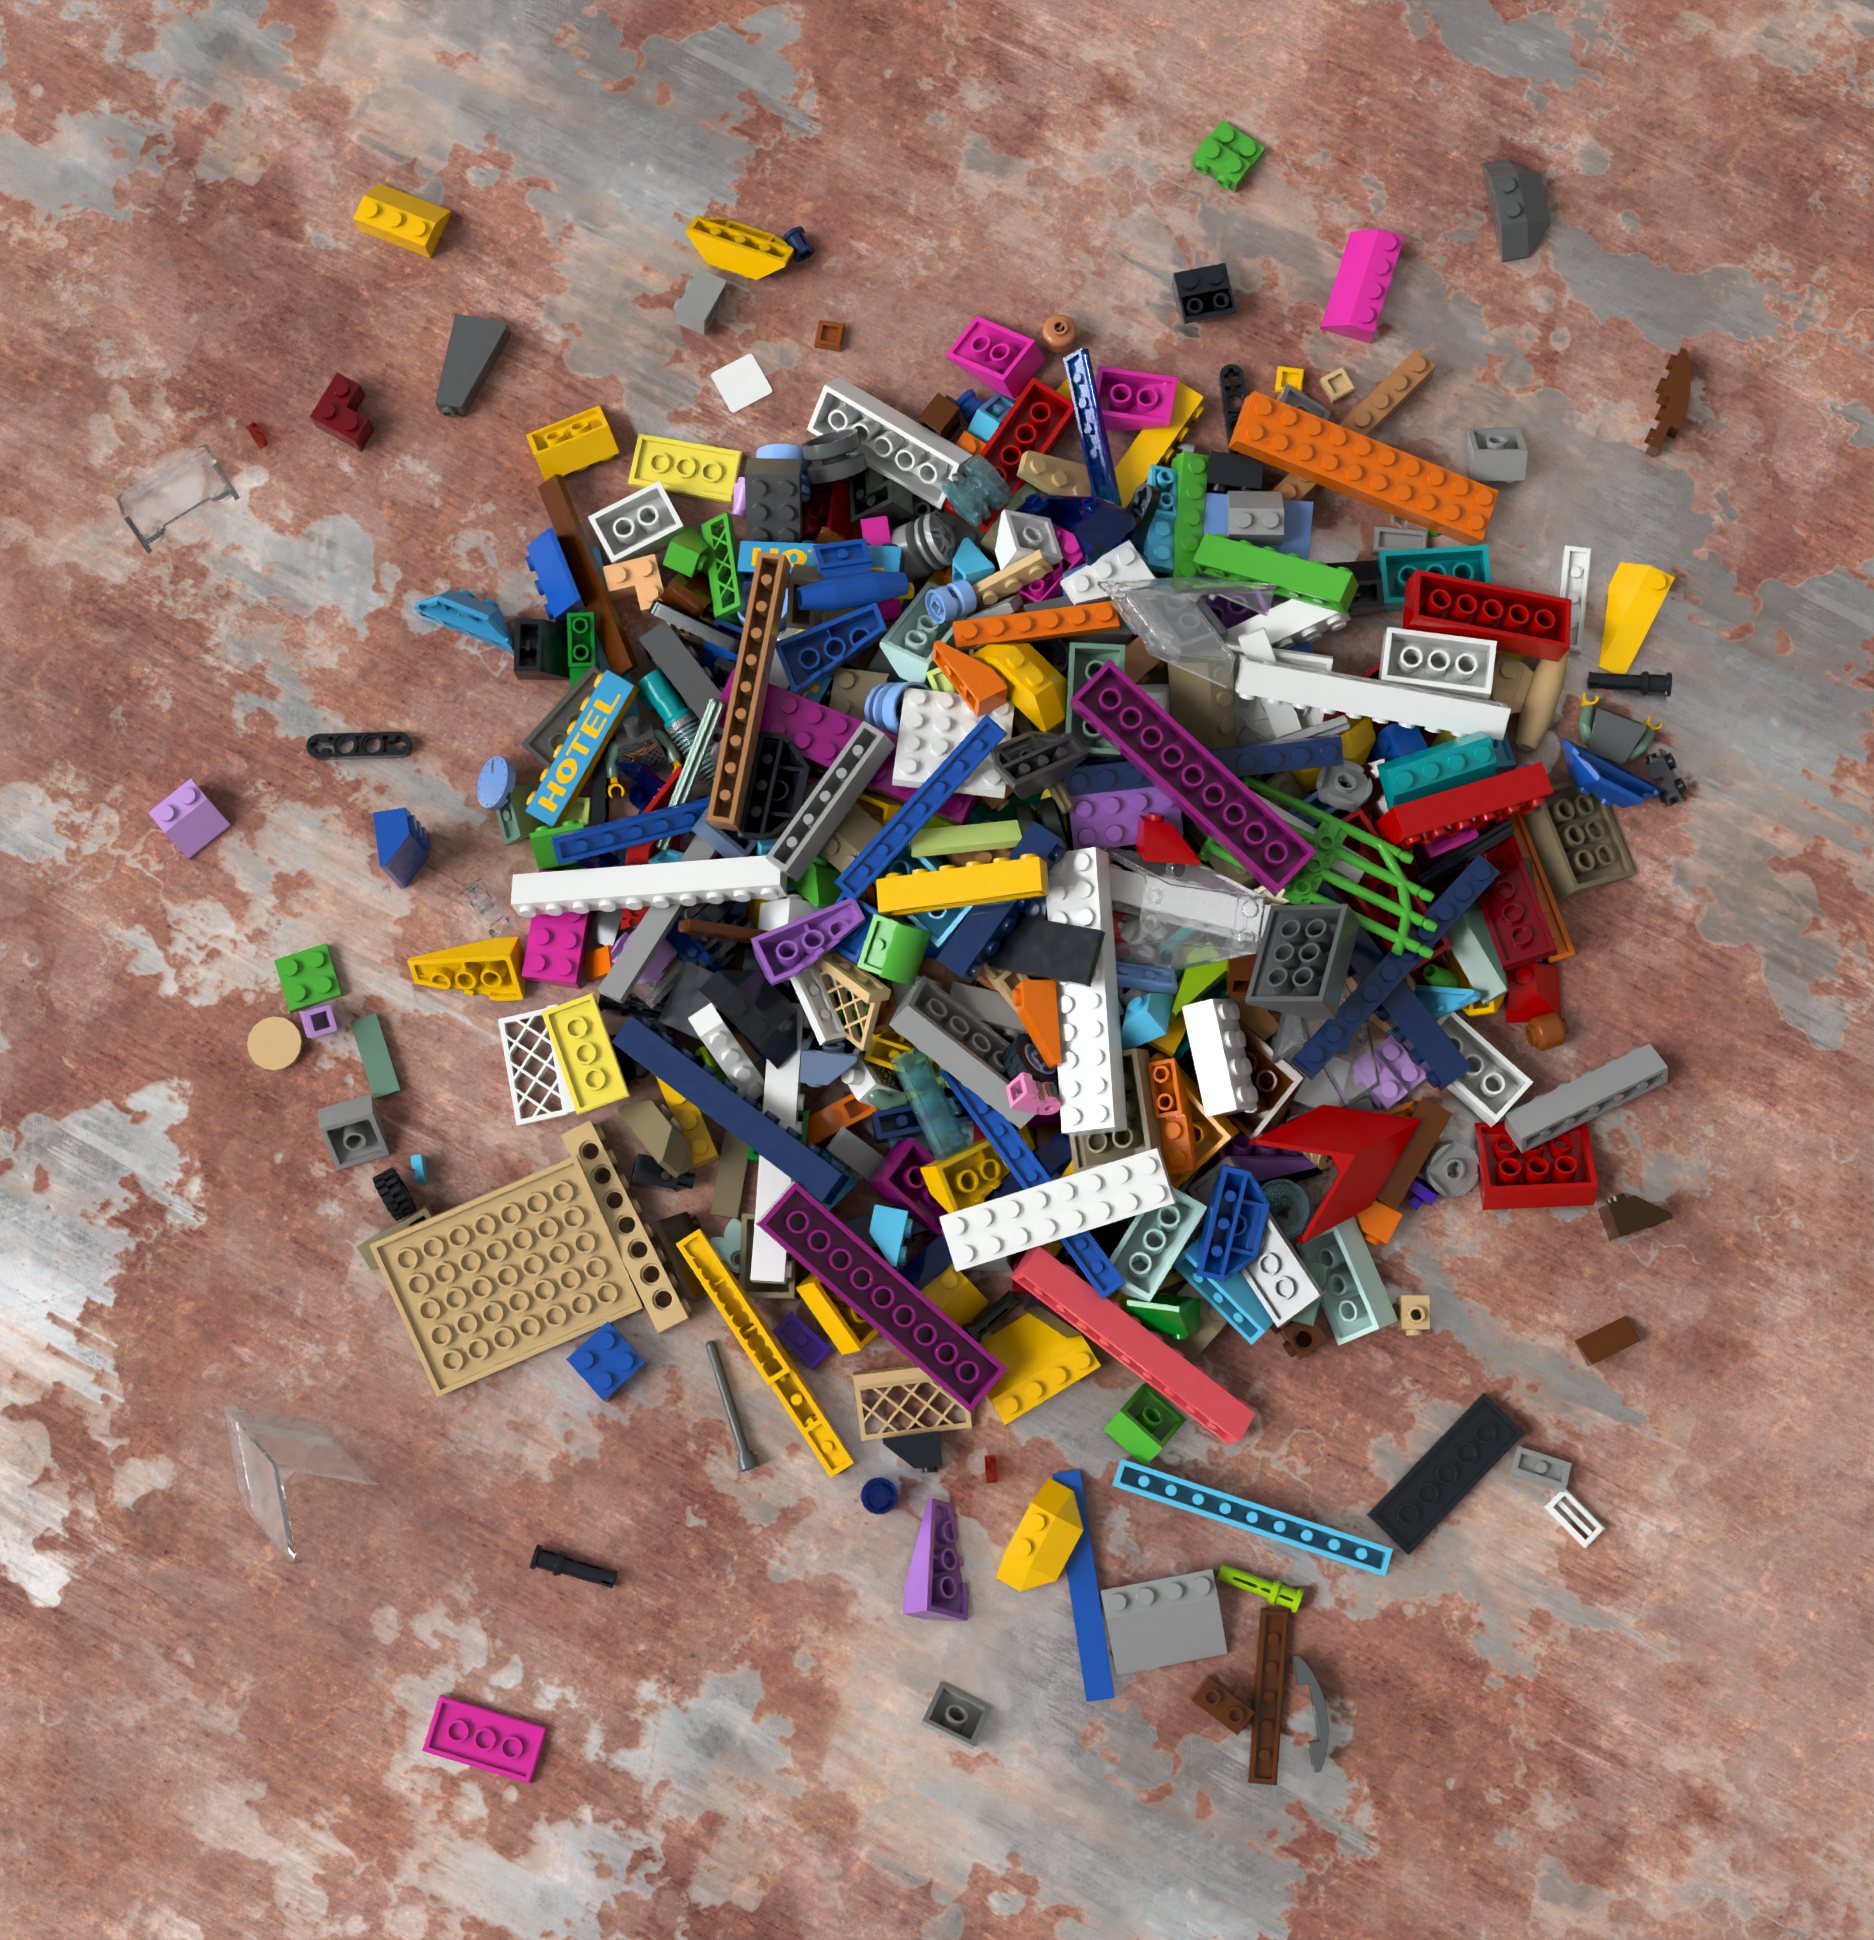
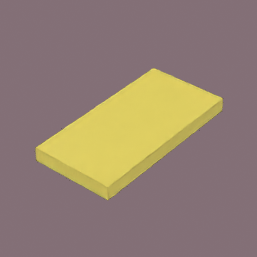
M639 433L628 485L644 489L660 481L666 493L733 504L734 483L738 481L743 452Z
M594 993L541 1012L578 1116L631 1097Z

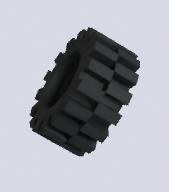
M393 1167L373 1177L375 1188L378 1190L379 1196L395 1221L417 1210L403 1180H401L400 1175Z

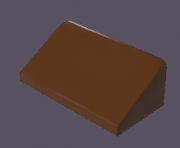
M1624 1316L1575 1340V1343L1587 1366H1590L1641 1340Z

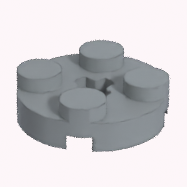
M1343 759V765L1322 767L1316 779L1319 800L1338 809L1357 812L1367 802L1373 788L1371 778L1367 779L1363 774L1365 770L1357 763ZM1341 782H1346L1348 788L1341 786Z
M1446 1140L1433 1148L1424 1162L1422 1170L1426 1176L1427 1183L1433 1190L1444 1196H1461L1469 1192L1476 1184L1479 1176L1477 1164H1480L1476 1152L1471 1147L1461 1142ZM1456 1162V1173L1454 1175L1447 1173L1449 1164Z

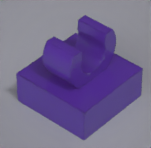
M1416 1176L1409 1188L1414 1195L1409 1200L1408 1205L1415 1210L1419 1209L1424 1200L1432 1205L1439 1193L1433 1190L1426 1181Z

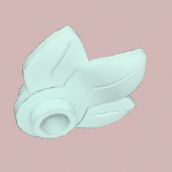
M733 1218L726 1226L724 1238H711L710 1243L722 1260L726 1261L728 1268L735 1273H740V1265L735 1263V1258L737 1255H740L741 1222Z

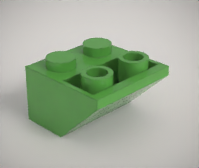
M577 820L562 823V827L557 828L542 826L536 828V832L529 833L539 871L540 869L566 871L596 865L594 856L560 865L556 861L551 836L586 828L583 822L579 823Z

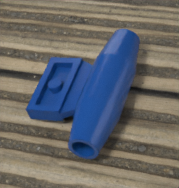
M865 538L813 545L811 552L817 572L824 579L798 587L797 601L801 610H841L862 607L875 602L879 604L906 595L909 591V584L904 572H870L873 561Z

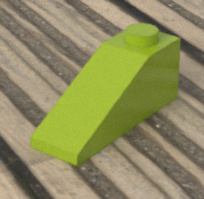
M1210 941L1202 948L1199 945L1196 946L1187 956L1189 961L1183 972L1172 1004L1169 1019L1170 1026L1183 1015L1182 1006L1197 1003L1226 977L1227 958Z

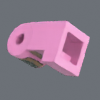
M1022 1072L1006 1086L1010 1108L1036 1115H1052L1061 1108L1057 1086L1051 1082L1041 1083L1034 1081L1032 1074Z

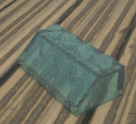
M916 1046L890 1057L889 1060L935 1159L942 1161L968 1147L969 1132L964 1123L959 1125L955 1116V1114L959 1113L952 1097L947 1099L943 1089L947 1085L940 1072L935 1073L931 1064L935 1061L925 1053L920 1052Z

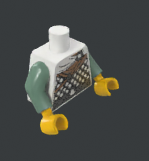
M861 1051L857 1062L841 1074L842 1081L848 1084L859 1102L880 1110L897 1108L906 1105L907 1101L913 1104L922 1103L927 1093L926 1091L920 1092L923 1087L921 1082L913 1083L908 1093L899 1089L892 1069L863 1060L866 1051Z

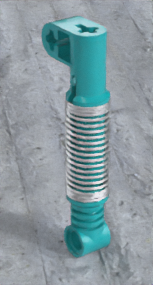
M658 668L637 683L636 686L640 688L637 695L649 711L654 708L657 710L659 716L665 722L664 728L666 732H668L669 736H672L671 739L676 738L674 743L679 742L677 747L682 746L679 751L684 750L682 755L687 754L685 756V759H687L700 726V721H697L698 717L696 714H693L691 709L685 706L683 700L676 693L661 669ZM711 740L698 775L701 774L699 779L704 778L702 783L706 782L705 785L714 783L716 769L713 768L710 752L715 740Z

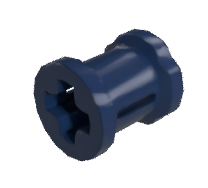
M802 226L789 230L782 237L789 246L794 248L793 258L796 262L806 260L815 252L814 247L808 243Z

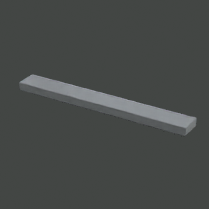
M696 834L679 862L715 859L718 852ZM670 904L666 908L650 906L599 986L598 991L600 994L621 1004L625 1002L684 909V905Z

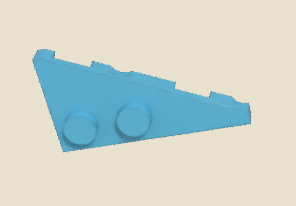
M1416 985L1414 994L1435 1020L1478 1001L1481 996L1480 992L1473 989Z

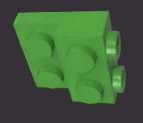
M1222 120L1211 136H1207L1193 155L1192 165L1200 174L1209 175L1215 179L1220 187L1236 192L1264 154L1265 147Z

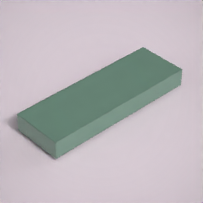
M375 1013L351 1021L350 1024L374 1099L378 1100L401 1092L402 1089L378 1014Z

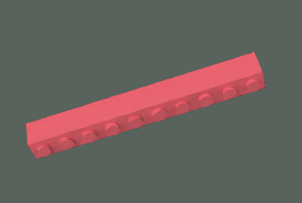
M1040 1246L1027 1250L1011 1276L1013 1280L1223 1442L1230 1444L1239 1442L1256 1414L1248 1408L1249 1405L1244 1400L1232 1396L1227 1392L1225 1385L1210 1379L1205 1375L1206 1372L1203 1368L1188 1362L1181 1351L1170 1348L1163 1342V1338L1159 1334L1148 1331L1141 1325V1321L1137 1317L1119 1308L1120 1305L1115 1300L1108 1297L1103 1300L1089 1281H1084L1076 1275V1271L1071 1266L1062 1264L1054 1258L1052 1251Z

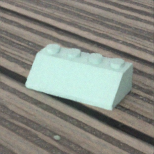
M929 581L879 644L899 677L909 682H919L925 685L929 682L926 672L938 668L932 659L934 642L939 640L955 648L952 623L965 620L968 616L956 617L954 620L942 624L935 623L927 612L925 596L929 590L940 586Z
M1172 1187L1176 1203L1136 1215L1109 1259L1127 1283L1117 1291L1126 1296L1151 1302L1206 1212L1207 1206Z
M1355 1217L1343 1221L1305 1243L1295 1242L1302 1259L1328 1266V1278L1323 1292L1324 1296L1321 1299V1305L1338 1346L1398 1322V1318Z

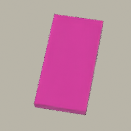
M439 1695L422 1751L531 1784L548 1727Z

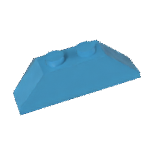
M450 589L415 603L413 609L418 616L514 654V640L506 620L499 609V605L487 599H484L482 602L474 599L475 596L468 591L460 589L457 592Z

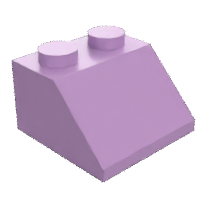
M191 778L148 812L189 860L232 826Z

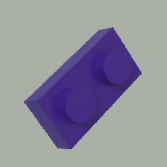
M792 1311L773 1330V1333L812 1370L832 1351Z

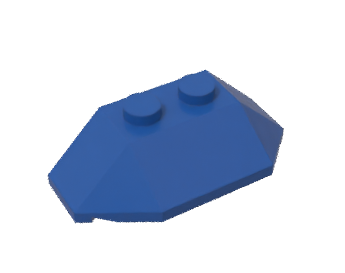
M1566 738L1562 741L1569 777L1577 784L1575 788L1587 796L1593 793L1598 796L1597 800L1609 807L1615 804L1621 808H1626L1658 797L1662 792L1652 782Z
M1222 1165L1211 1190L1199 1239L1197 1276L1224 1282L1257 1259L1270 1203L1251 1171Z

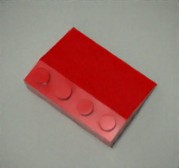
M1485 1122L1474 1124L1476 1154L1480 1164H1477L1482 1210L1594 1205L1598 1183L1586 1122L1524 1153L1520 1152L1505 1130V1122H1497L1492 1127Z

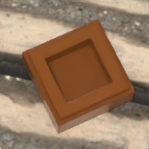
M819 320L814 344L815 348L841 352L845 324Z

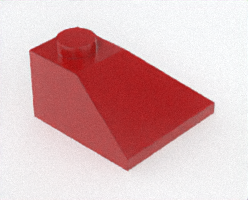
M1148 812L1147 816L1139 815L1135 848L1144 861L1200 866L1198 856L1171 822L1164 817V814Z
M1529 963L1506 971L1509 991L1504 997L1505 1023H1528L1532 1017L1548 1012H1555L1561 1018L1559 972L1557 966Z

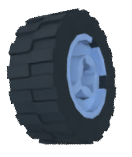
M1028 1033L1018 1036L1004 1050L1002 1062H1004V1069L1007 1071L1010 1079L1014 1080L1020 1073L1025 1072L1032 1074L1034 1081L1041 1083L1051 1082L1056 1086L1058 1085V1068L1048 1069Z

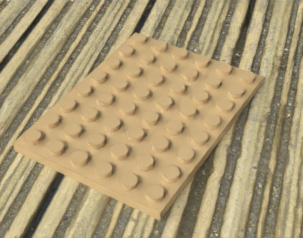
M577 1155L372 1242L369 1245L437 1397L643 1308Z

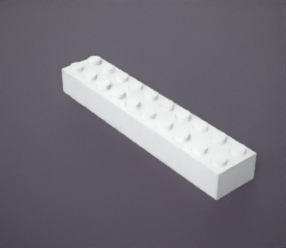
M1097 847L1066 851L1063 859L1059 863H1055L1049 872V895L1046 896L1048 921L1102 930L1105 932L1090 987L1055 981L1062 1063L1057 1066L1059 1098L1061 1102V1130L1063 1134L1071 1136L1127 1130L1109 857L1107 852Z

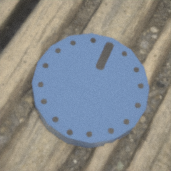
M502 756L492 757L486 762L480 773L477 797L480 805L490 810L501 809L509 800L506 799L508 792L512 793L514 790L516 772L513 763L509 762L508 758Z

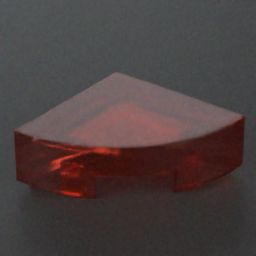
M256 422L245 426L260 449L268 445L267 439Z
M985 1455L986 1484L997 1482L996 1456Z

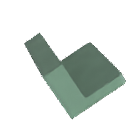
M531 784L515 785L513 792H508L506 799L509 800L507 804L501 809L496 810L505 846L515 845L525 838H530L529 833L536 832V828L544 826L541 820L526 812L528 807L526 805L527 799L534 791V787Z

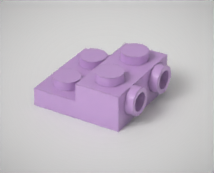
M1392 1035L1349 1070L1352 1073L1350 1078L1354 1084L1360 1089L1364 1087L1370 1094L1369 1098L1372 1105L1377 1110L1382 1108L1383 1111L1390 1109L1426 1079V1073L1420 1066H1416L1411 1061L1408 1052Z

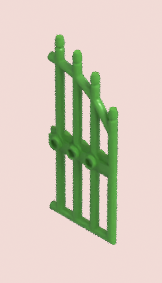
M1241 776L1239 780L1247 787L1321 822L1314 835L1285 821L1317 852L1283 888L1285 892L1282 898L1289 900V903L1294 905H1310V903L1339 904L1316 893L1322 881L1325 880L1401 917L1397 932L1353 911L1360 921V927L1394 943L1392 948L1394 954L1401 956L1404 948L1414 953H1419L1424 958L1431 959L1434 953L1431 948L1425 945L1422 946L1421 943L1408 937L1411 923L1419 927L1422 926L1425 930L1435 932L1438 926L1433 920L1426 919L1425 916L1412 911L1410 894L1419 896L1420 899L1428 902L1432 901L1435 894L1430 890L1422 889L1421 886L1405 878L1395 858H1399L1404 863L1411 864L1414 859L1411 853L1402 851L1401 848L1252 776ZM1208 835L1198 854L1201 860L1207 861L1210 855L1213 854L1247 871ZM1348 835L1377 849L1388 870L1341 848L1346 836ZM1336 857L1397 887L1400 904L1330 871L1329 868L1334 858Z

